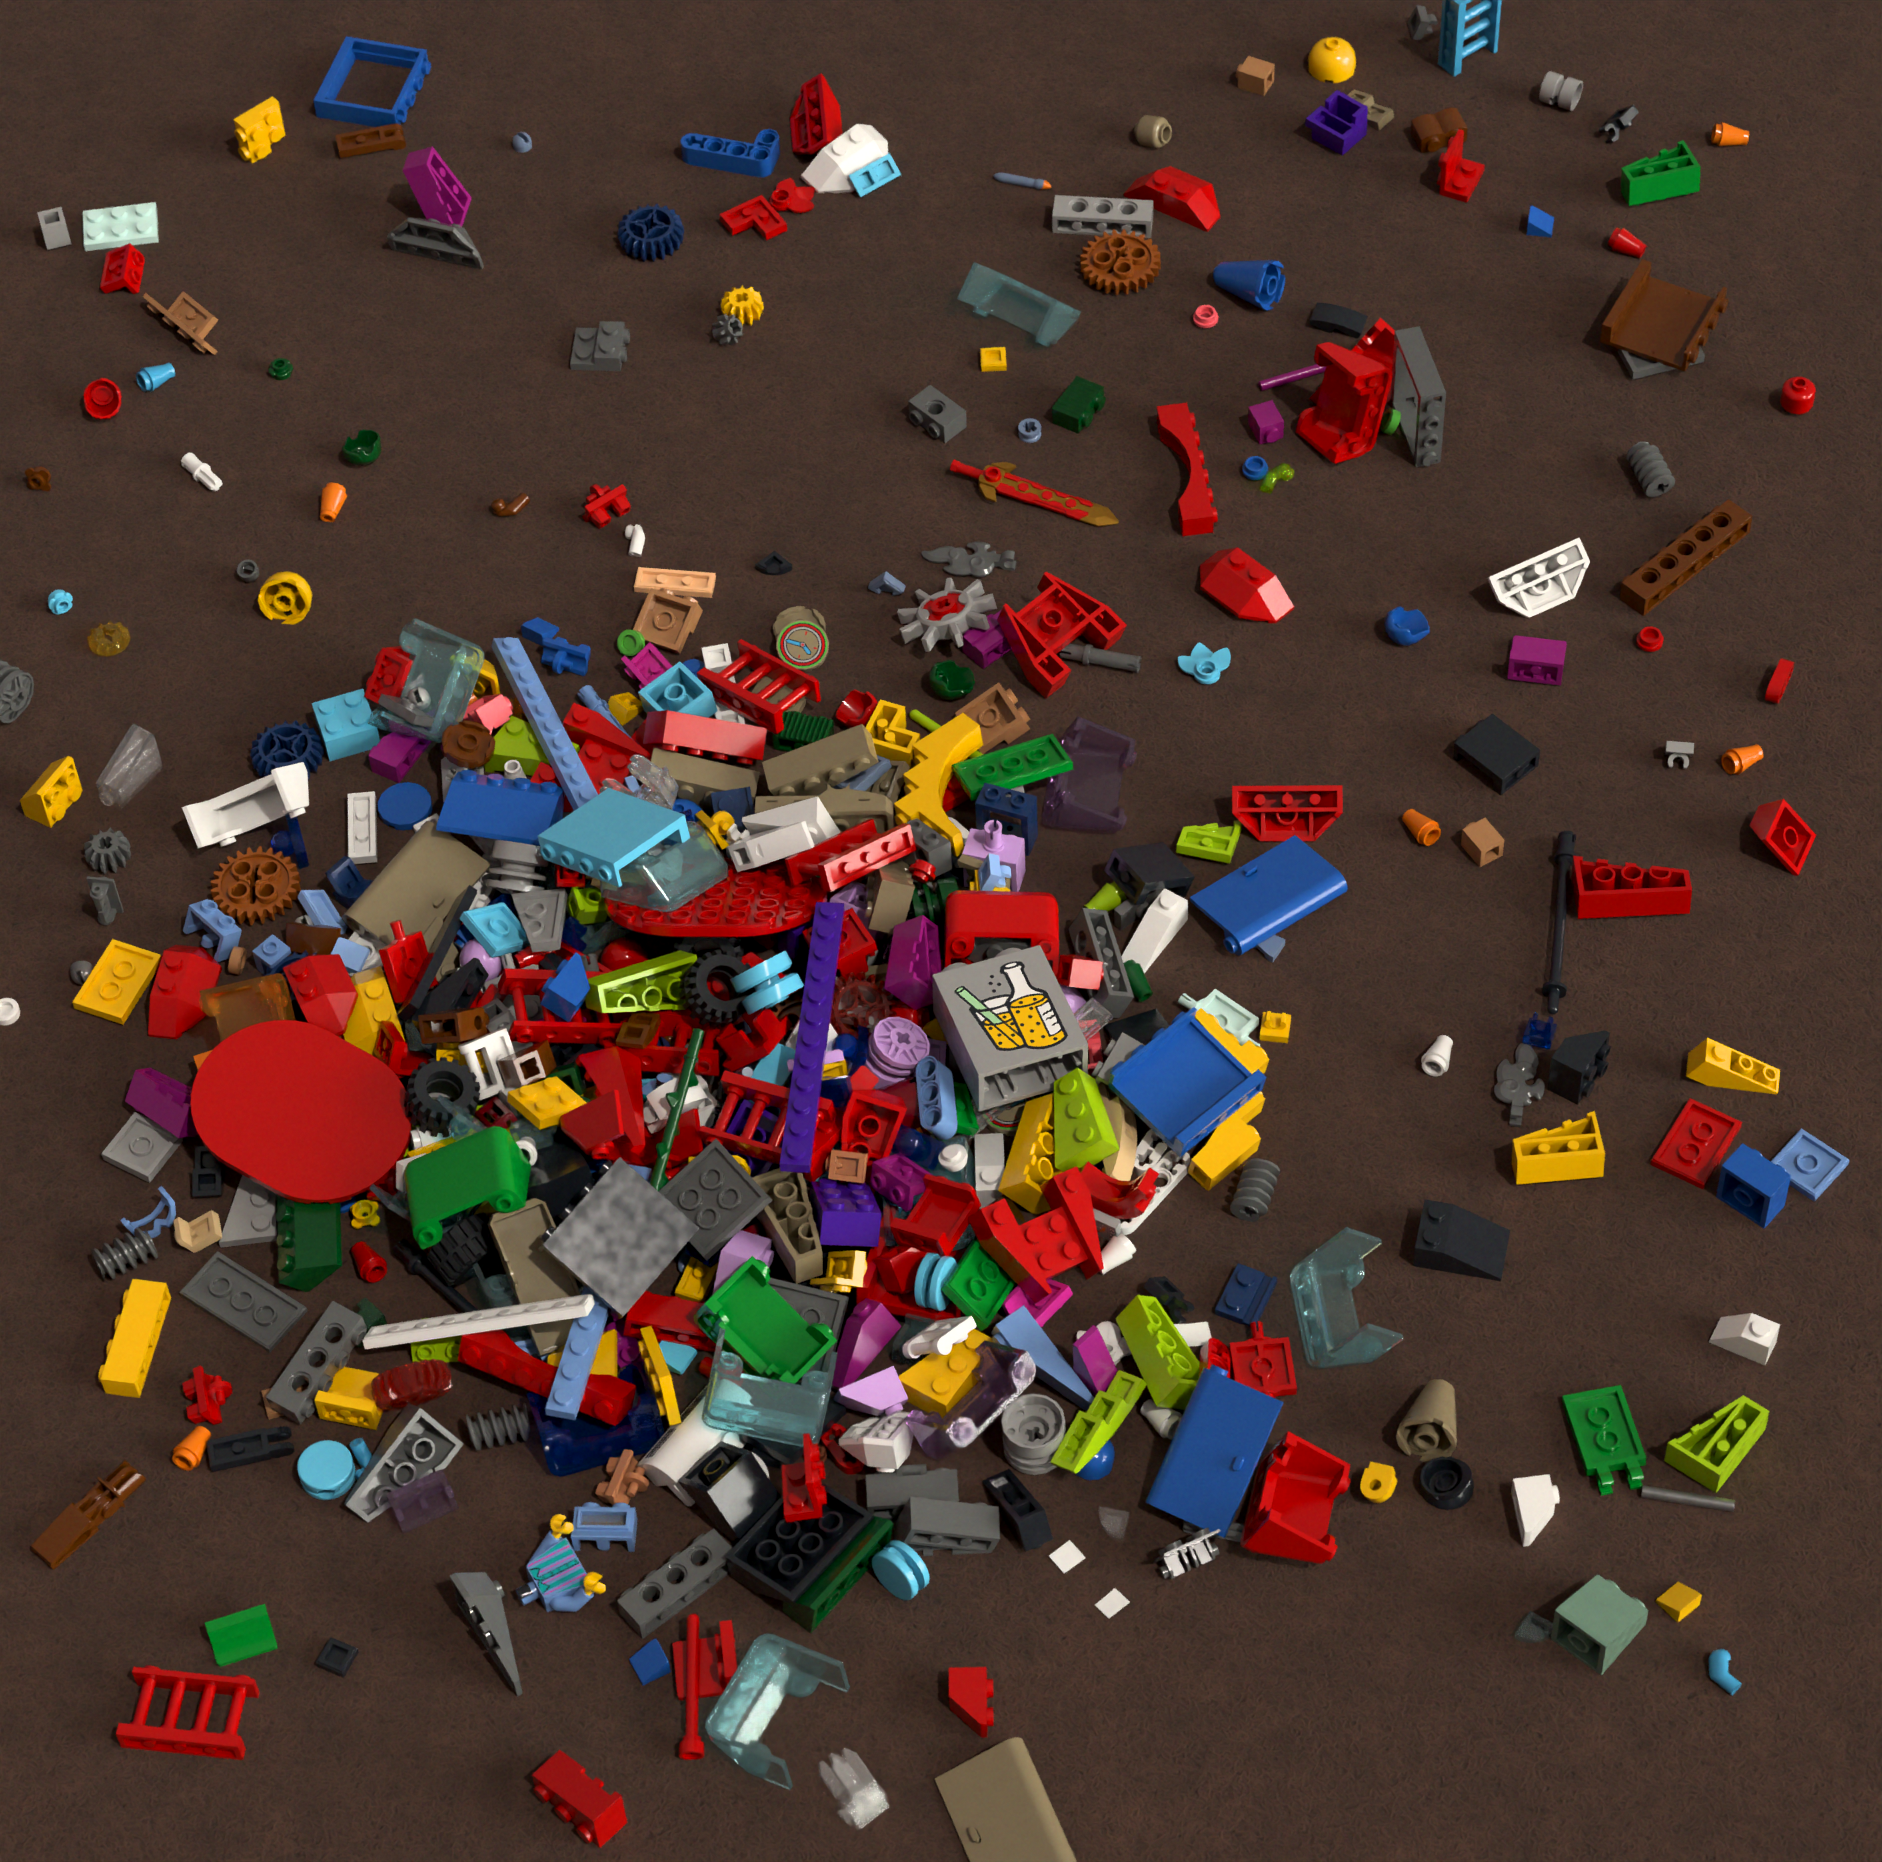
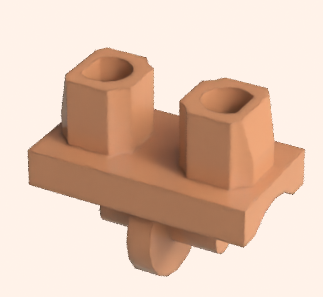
M624 1449L621 1457L609 1458L606 1471L612 1479L610 1482L599 1483L595 1491L602 1502L610 1503L612 1506L616 1503L628 1504L631 1497H635L637 1491L644 1492L647 1490L649 1481L643 1476L645 1469L637 1466L639 1462L634 1458L632 1450Z

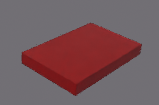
M1690 1098L1653 1156L1650 1165L1704 1189L1739 1132L1742 1122Z

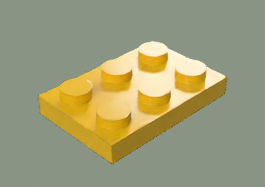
M112 939L73 1000L74 1009L124 1025L156 974L162 956Z
M652 1326L641 1328L642 1341L637 1342L642 1359H644L645 1365H643L645 1377L647 1383L650 1384L652 1396L656 1399L660 1416L666 1415L670 1426L681 1423L671 1374Z

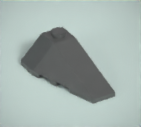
M408 1403L388 1429L344 1504L364 1521L370 1522L398 1501V1496L409 1488L415 1490L422 1485L420 1480L433 1471L437 1474L445 1469L464 1443L420 1407Z
M486 1572L454 1573L450 1575L458 1607L517 1697L520 1696L523 1692L502 1602V1597L505 1594L497 1580L492 1582Z

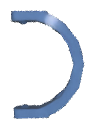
M162 1186L158 1188L162 1195L161 1200L150 1215L136 1222H129L124 1217L120 1220L133 1235L135 1228L146 1225L154 1220V1229L147 1231L151 1238L161 1234V1227L170 1228L176 1216L175 1202ZM167 1205L169 1207L167 1218L155 1219L162 1212L164 1206Z

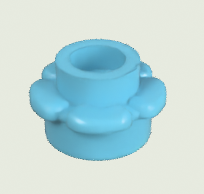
M55 590L48 597V607L52 609L54 614L65 613L71 609L73 597L64 590Z

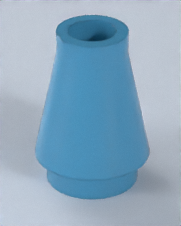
M170 363L141 368L140 372L136 373L137 384L144 392L147 390L152 392L170 378L175 377V370Z

